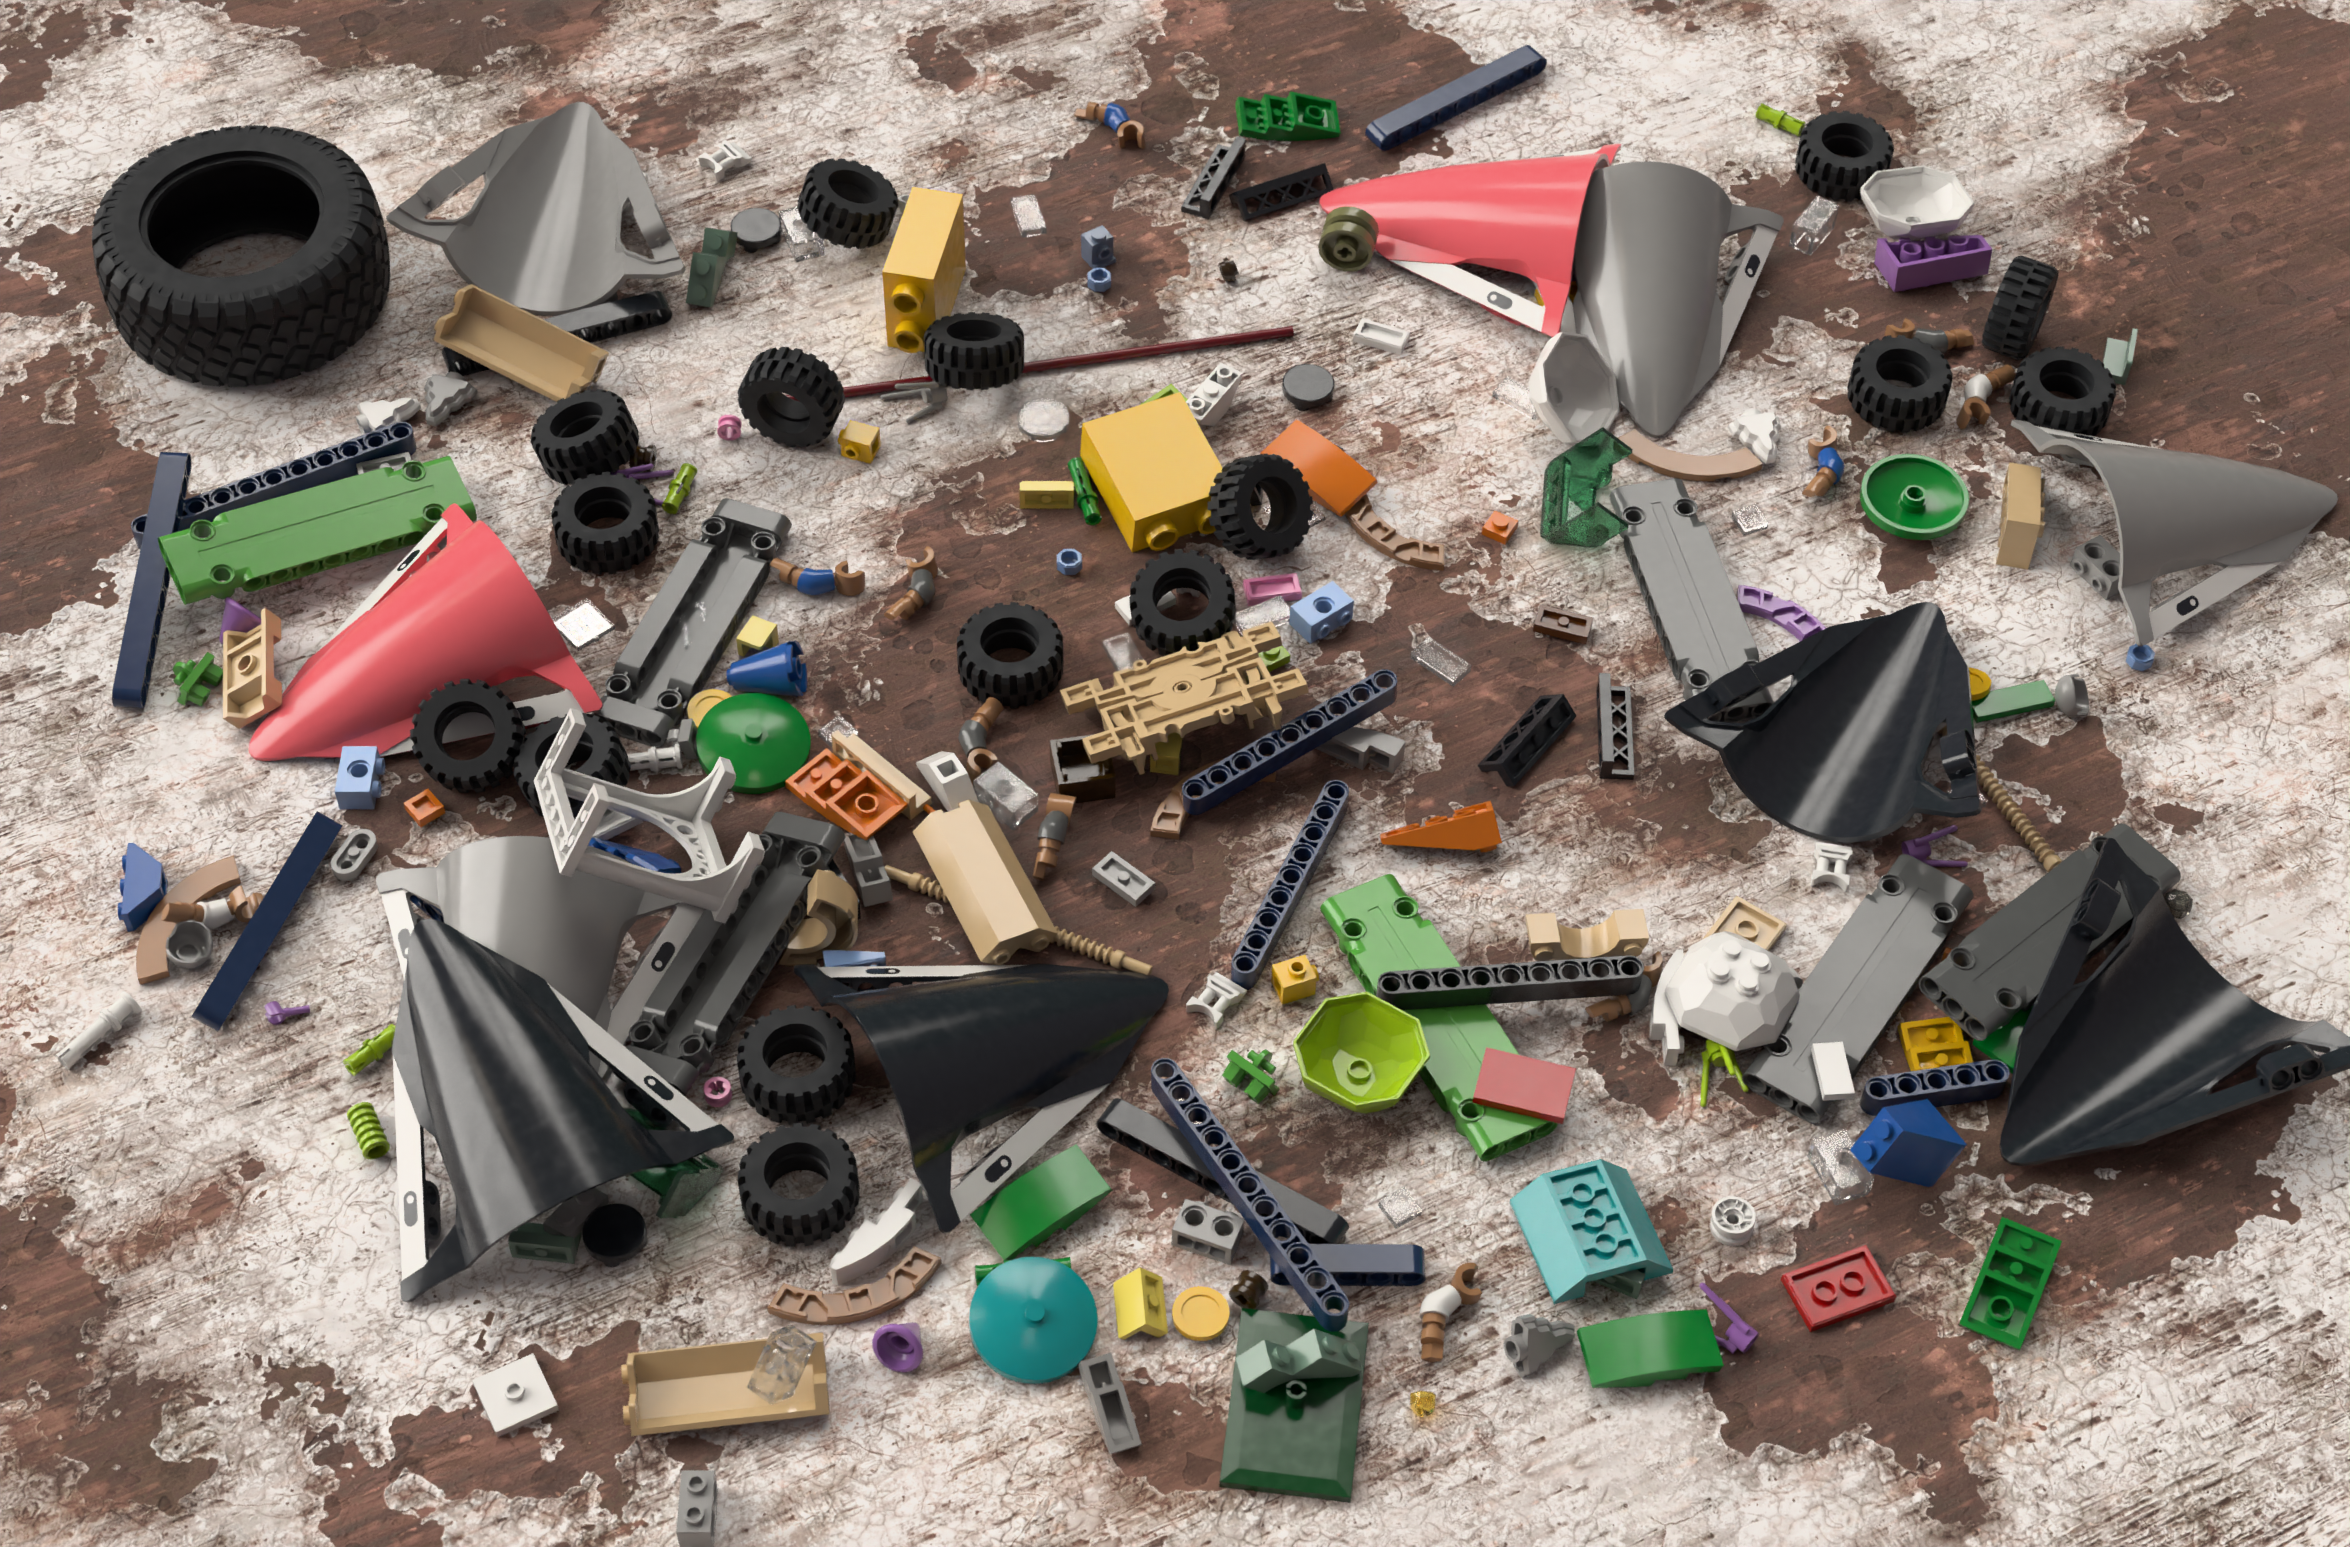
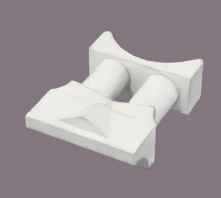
M726 140L719 146L720 150L710 156L706 152L698 156L701 167H710L715 170L714 174L717 182L725 178L724 171L733 166L735 168L743 167L752 161V158L735 142L728 143Z
M1815 842L1814 857L1817 860V870H1813L1810 886L1813 887L1821 882H1831L1838 885L1844 892H1847L1850 875H1846V867L1852 857V847ZM1829 863L1835 864L1834 873L1828 872Z
M1216 972L1214 975L1207 977L1206 989L1197 999L1192 996L1186 1003L1187 1013L1202 1012L1207 1014L1213 1020L1215 1030L1224 1022L1223 1013L1228 1006L1239 1003L1247 993L1246 989ZM1215 996L1218 997L1219 1000L1213 1007H1210L1208 1004Z

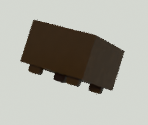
M1091 735L1050 740V764L1056 793L1077 797L1076 803L1115 798L1116 777L1112 758L1091 763L1082 738Z

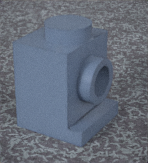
M1103 225L1081 234V257L1092 269L1104 268L1116 262V258L1113 256V236Z

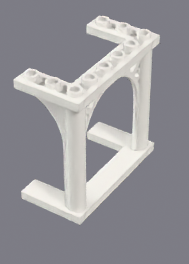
M570 708L534 779L560 874L572 877L574 871L578 870L710 910L715 921L726 923L730 914L736 911L741 893L749 887L752 873L755 867L761 864L765 854L759 835L747 832L731 864L728 866L725 864L711 825V820L715 812L718 813L723 805V797L727 790L731 789L735 783L736 773L731 761L719 757L712 772L701 782L686 790L663 795L639 792L569 770L565 766L586 727L582 712ZM568 797L584 802L575 820ZM606 809L651 822L665 830L688 852L692 861V869L678 874L662 873L587 851L586 848Z

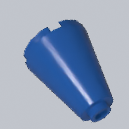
M796 640L788 641L733 662L730 669H727L726 672L727 682L736 691L795 697L803 696L802 692H806L807 689L806 663L801 664L799 655H804L803 650Z

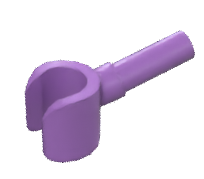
M272 1001L265 1005V1010L267 1011L265 1015L273 1025L281 1024L286 1017L291 1015L310 1013L309 1005L282 1009L277 1001Z

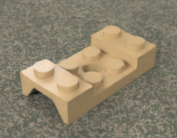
M266 608L261 610V625L249 632L230 630L223 632V719L238 729L282 705V683L274 678V645L281 640V618Z

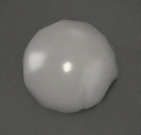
M2078 674L2061 677L2055 688V702L2060 711L2070 717L2088 715L2089 698L2084 679L2074 678L2079 677Z
M194 920L177 923L173 932L166 940L168 959L176 966L192 969L203 965L209 959L213 950L211 930L202 922Z

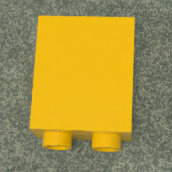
M912 187L882 271L887 347L898 348L906 353L925 352L924 335L927 328L935 320L951 316L966 271L963 194Z
M1180 392L1082 423L1080 456L1131 552L1147 547L1159 551L1173 545L1180 536L1198 530L1202 534H1211L1216 531L1209 521L1211 510H1208V502L1211 501V496H1209L1210 488L1215 486L1214 478L1218 473L1222 472V466Z

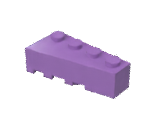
M1982 235L1949 236L1948 240H1941L1934 236L1925 237V241H1910V238L1904 237L1899 238V242H1887V238H1878L1874 263L1894 292L1986 275L1989 272L1992 248Z

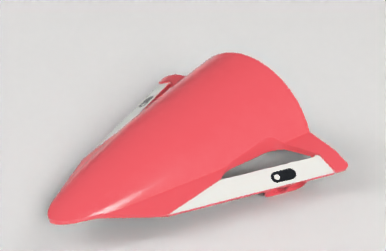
M1621 144L1604 145L1599 149L1519 160L1450 165L1375 178L1341 187L1322 195L1320 207L1327 214L1343 206L1365 210L1378 223L1379 234L1375 250L1389 262L1478 303L1486 311L1518 326L1523 324L1553 338L1561 330L1562 317L1571 287L1577 234L1590 180L1595 170L1612 166L1617 152L1621 150ZM1463 263L1477 264L1524 275L1537 283L1545 305L1539 306L1455 265Z
M454 503L441 514L442 518L325 644L305 662L283 692L282 705L268 713L256 729L248 749L251 757L260 761H277L295 757L341 758L342 746H377L380 758L413 751L412 746L414 743L410 739V730L414 729V724L412 723L414 714H419L421 711L418 705L423 699L428 702L432 698L430 692L435 688L440 692L445 689L444 683L453 681L456 685L460 684V679H470L472 683L481 680L487 682L492 687L513 678L535 675L562 687L564 691L560 693L513 702L522 717L521 720L525 725V729L537 727L542 723L545 725L551 722L550 719L557 716L559 718L565 717L570 708L579 710L582 713L598 711L602 709L603 703L571 656L545 606L508 549L489 526L481 520L473 523L465 512ZM447 535V545L443 550H440L437 545ZM470 712L462 714L449 723L443 734L442 744L495 733L493 722L482 713Z

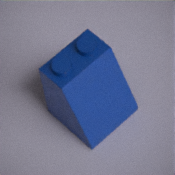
M1925 1099L1883 1107L1851 1147L1850 1151L1869 1173L1932 1187L1967 1144L1930 1101Z

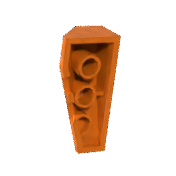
M1491 801L1454 810L1455 814L1451 818H1447V816L1429 818L1430 820L1425 821V826L1422 827L1415 823L1380 834L1382 844L1462 850L1480 849V852L1492 851L1497 848V844L1502 843Z

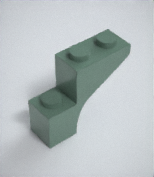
M705 227L702 253L693 252L686 303L713 307L726 263L735 255L738 232Z
M1312 1329L1285 1347L1263 1340L1236 1357L1243 1387L1262 1393L1292 1380L1352 1377L1362 1372L1359 1360L1360 1353L1354 1342L1316 1329Z

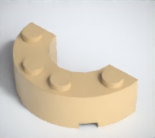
M817 869L808 885L807 916L813 918L802 920L779 957L778 964L787 966L798 964L817 965V960L823 958V951H848L854 945L858 935V898L854 889L845 880L836 876L834 872Z
M1643 909L1614 910L1612 915L1603 923L1583 929L1568 928L1561 925L1556 920L1555 913L1526 914L1525 916L1530 949L1535 961L1626 955L1637 957L1642 953V950L1649 941Z

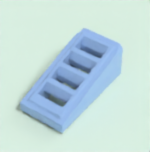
M823 951L824 967L886 966L884 952Z

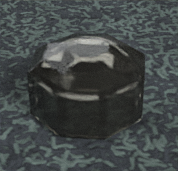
M2173 889L2165 894L2164 899L2174 918L2182 919L2190 914L2193 899L2186 891Z

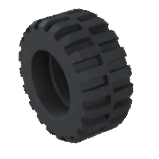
M1832 111L1828 115L1821 114L1803 128L1795 159V169L1803 184H1807L1808 189L1812 192H1818L1819 196L1824 198L1828 196L1835 201L1845 199V202L1853 201L1856 198L1862 200L1860 190L1865 182L1876 171L1890 170L1894 144L1886 129L1881 124H1876L1875 119L1871 117L1866 118L1861 113L1851 114L1850 111H1843L1842 113ZM1836 154L1847 155L1853 158L1841 157Z
M832 158L824 162L821 161L810 168L798 199L797 208L803 223L807 224L808 229L812 233L816 232L819 238L827 239L836 246L837 244L843 245L844 248L851 249L856 247L857 249H864L866 246L868 248L873 247L886 238L895 217L899 201L892 183L888 179H884L883 174L879 171L875 172L872 170V167L861 165L858 161L852 160L850 162L842 158L838 160Z
M2017 256L2013 259L1999 286L1984 327L1982 345L1986 349L2016 360L2026 358L2039 333L2054 294L2059 273L2054 266L2025 256Z
M968 312V314L957 313L953 316L942 317L941 320H935L925 331V370L935 382H940L943 386H952L954 389L964 388L966 390L999 388L1003 384L1008 385L1013 380L1018 379L1024 370V332L1012 319L983 312L982 314Z
M1890 335L1884 336L1882 340L1877 338L1869 342V345L1863 346L1854 358L1847 387V395L1850 403H1852L1851 406L1856 413H1860V417L1863 420L1872 422L1874 427L1887 428L1886 431L1894 432L1895 430H1901V433H1908L1911 429L1918 431L1925 426L1928 427L1943 414L1950 393L1953 374L1947 359H1944V355L1939 350L1935 351L1933 345L1928 342L1924 344L1915 337L1909 339L1904 335H1898L1892 338ZM1885 380H1900L1914 387H1897Z
M2057 346L2055 349L2050 347L2043 348L2040 353L2036 351L2025 358L2017 369L2009 396L2011 413L2016 417V420L2026 421L2035 426L2095 436L2105 427L2116 396V384L2112 378L2113 376L2108 368H2104L2103 362L2099 359H2093V356L2087 352L2084 354L2078 352L2079 349L2071 348L2070 350L2065 349L2064 346ZM2048 391L2064 392L2076 399H2063Z
M775 347L758 354L752 361L738 389L739 407L744 418L749 420V425L753 429L757 428L765 438L768 436L773 439V442L778 444L782 442L789 447H795L796 445H799L800 448L808 447L810 444L815 445L826 439L830 435L845 402L841 381H837V374L834 370L831 371L829 369V365L826 362H821L816 359L817 356L809 353V355L803 353V350L798 348L790 350L789 347H780L777 350ZM783 393L788 394V395H790V396L796 398V399L799 400V401H795V400H793V399L787 397V396L784 395Z
M597 389L596 391L584 390V393L578 394L577 392L571 394V397L558 400L557 404L548 407L546 413L538 417L537 424H534L532 428L531 444L548 477L564 485L568 483L573 485V481L579 478L585 479L589 474L602 475V472L615 473L618 471L622 464L625 465L630 460V455H634L639 442V431L624 400L617 394L603 389Z
M1275 454L1243 457L1226 464L1222 468V472L1218 473L1214 478L1215 486H1211L1209 496H1211V501L1208 502V510H1211L1209 521L1211 526H1214L1216 529L1214 534L1217 539L1223 540V547L1228 551H1233L1235 556L1246 558L1247 560L1280 557L1289 554L1303 542L1304 537L1302 535H1307L1310 529L1308 522L1313 517V511L1310 510V504H1313V499L1308 493L1310 489L1308 482L1302 479L1304 475L1298 468L1293 469L1294 464L1291 461ZM1256 484L1265 491L1270 502V519L1264 530L1256 523L1251 512V494Z
M602 472V475L589 474L585 479L579 478L573 481V485L565 487L561 492L562 495L556 498L551 516L558 551L561 556L566 558L569 564L574 567L577 565V568L587 572L591 570L593 574L599 575L602 572H608L610 575L617 574L616 571L630 570L632 565L642 563L645 560V556H649L652 553L654 546L658 542L659 525L655 500L650 494L649 489L643 484L640 485V482L632 477L628 479L625 474L617 473L616 475H611L610 472ZM612 517L624 520L619 525L607 529L587 527L590 523L602 518Z
M1174 549L1175 553L1168 555L1166 551L1159 554L1158 560L1155 561L1151 558L1145 563L1146 570L1141 568L1135 575L1136 581L1131 584V596L1129 597L1133 627L1136 628V634L1140 640H1145L1146 646L1152 651L1158 648L1159 655L1161 656L1179 652L1183 647H1186L1188 651H1195L1199 649L1198 642L1206 643L1219 639L1233 628V620L1236 617V605L1232 579L1229 574H1225V568L1220 562L1214 565V558L1208 554H1204L1202 557L1199 556V551L1190 550V553H1183V549ZM1178 588L1197 590L1209 600V605L1202 614L1186 621H1176L1163 616L1157 610V604L1166 593Z
M1002 602L995 604L992 608L987 606L981 609L978 615L975 613L967 620V623L960 629V635L957 637V661L960 680L972 696H979V700L984 703L988 697H993L1000 701L1002 706H1010V709L1018 708V705H1032L1036 699L1041 701L1048 696V691H1054L1058 686V681L1062 678L1064 655L1061 630L1058 629L1057 623L1051 617L1048 618V614L1040 609L1036 611L1034 606L1028 604L1020 606L1018 602H1010V605H1003ZM1004 648H1018L1032 654L1022 661L1010 663L997 661L989 656L993 652Z
M460 679V684L456 685L453 681L444 683L445 689L440 692L437 688L430 692L432 698L428 702L423 699L418 705L421 711L419 714H414L412 719L414 729L410 730V739L414 743L412 749L420 765L434 781L441 783L443 787L449 790L455 788L459 793H468L469 790H475L476 793L484 792L486 786L491 785L492 788L499 786L500 782L498 780L504 776L508 779L513 774L511 769L515 756H517L516 753L520 745L525 743V725L513 702L499 688L494 685L490 687L487 682L481 680L472 683L470 679ZM477 712L486 715L493 722L495 728L494 740L488 750L471 760H456L449 756L442 744L443 734L449 723L465 713Z
M582 713L586 727L565 767L578 761L587 760L585 764L575 771L620 786L627 785L630 777V761L614 727L598 716L594 715L592 717L590 714ZM565 714V717L559 718L557 716L550 719L551 722L545 725L542 723L537 726L533 734L530 732L525 737V743L520 745L516 753L517 756L514 759L515 779L530 808H533L534 812L541 817L544 816L534 779L567 714ZM568 797L573 817L576 819L584 802Z
M796 1005L787 1006L786 1010L781 1011L777 1008L770 1011L769 1016L765 1017L762 1015L755 1020V1027L749 1026L744 1032V1039L740 1040L738 1045L737 1066L740 1086L748 1104L751 1107H756V1112L761 1116L767 1117L770 1115L771 1121L782 1123V1120L788 1121V1125H793V1123H798L799 1121H806L807 1124L816 1122L815 1118L822 1116L824 1119L831 1115L833 1108L839 1109L845 1103V1097L850 1096L853 1090V1083L856 1080L854 1047L848 1030L843 1028V1023L836 1017L830 1019V1013L822 1009L817 1012L814 1011V1007L805 1005L803 1008H796ZM795 1052L810 1053L824 1061L817 1070L803 1077H784L770 1070V1067L779 1058Z
M793 1123L794 1127L788 1128L782 1125L776 1127V1131L771 1134L767 1131L759 1136L760 1142H752L747 1148L748 1155L742 1156L737 1178L741 1206L747 1222L750 1225H754V1231L760 1236L768 1234V1241L776 1244L784 1241L786 1246L796 1247V1243H804V1246L814 1245L813 1241L821 1239V1242L830 1239L832 1232L839 1233L846 1227L845 1220L850 1221L853 1218L855 1207L859 1204L860 1198L856 1158L854 1153L849 1150L847 1142L842 1138L837 1140V1133L830 1129H826L824 1132L821 1130V1126L815 1124L805 1127L803 1123ZM798 1170L818 1173L827 1180V1183L820 1191L803 1199H787L771 1190L773 1184L780 1177Z

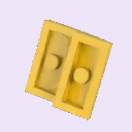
M1950 1017L1903 1022L1897 1026L1901 1044L1911 1071L1973 1062L1969 1043L1964 1041L1961 1027Z

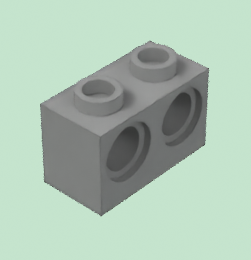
M2101 535L2076 547L2070 563L2074 571L2086 580L2105 600L2119 594L2120 553Z
M1185 1199L1172 1228L1171 1245L1231 1265L1244 1234V1218L1231 1211H1221L1209 1207V1205L1201 1201L1194 1202ZM1190 1223H1198V1224H1200V1225H1198V1226H1191V1225H1189V1224H1190ZM1219 1233H1228L1229 1235H1228V1236H1220V1235H1218V1234H1219Z
M681 1470L676 1528L679 1547H714L718 1498L715 1470Z

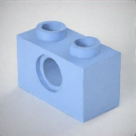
M1331 581L1290 606L1289 624L1311 644L1319 638L1326 637L1337 627L1346 625L1352 619L1354 600L1334 581Z
M342 746L335 786V795L339 809L375 808L376 798L381 796V782L379 778L380 775L385 773V760L380 758L377 746Z

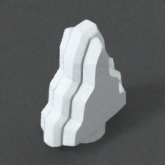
M401 398L392 402L385 400L376 402L365 401L357 405L361 415L355 418L362 435L391 424L410 419L421 409V405L417 398Z
M1750 409L1728 425L1732 436L1740 440L1747 448L1752 449L1756 457L1765 464L1775 463L1777 454L1775 443L1779 440L1778 431L1781 430L1778 416H1775L1774 413L1761 414L1758 409Z

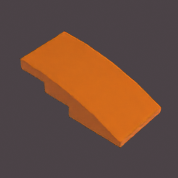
M1297 419L1260 453L1279 455L1283 459L1291 461L1294 464L1293 469L1298 468L1304 475L1302 477L1303 481L1308 482L1310 487L1308 493L1309 496H1312L1313 501L1340 517L1378 483L1374 476L1338 446Z
M827 748L785 781V787L808 806L831 822L864 840H868L908 807V804L869 770L862 772L848 759L841 761Z

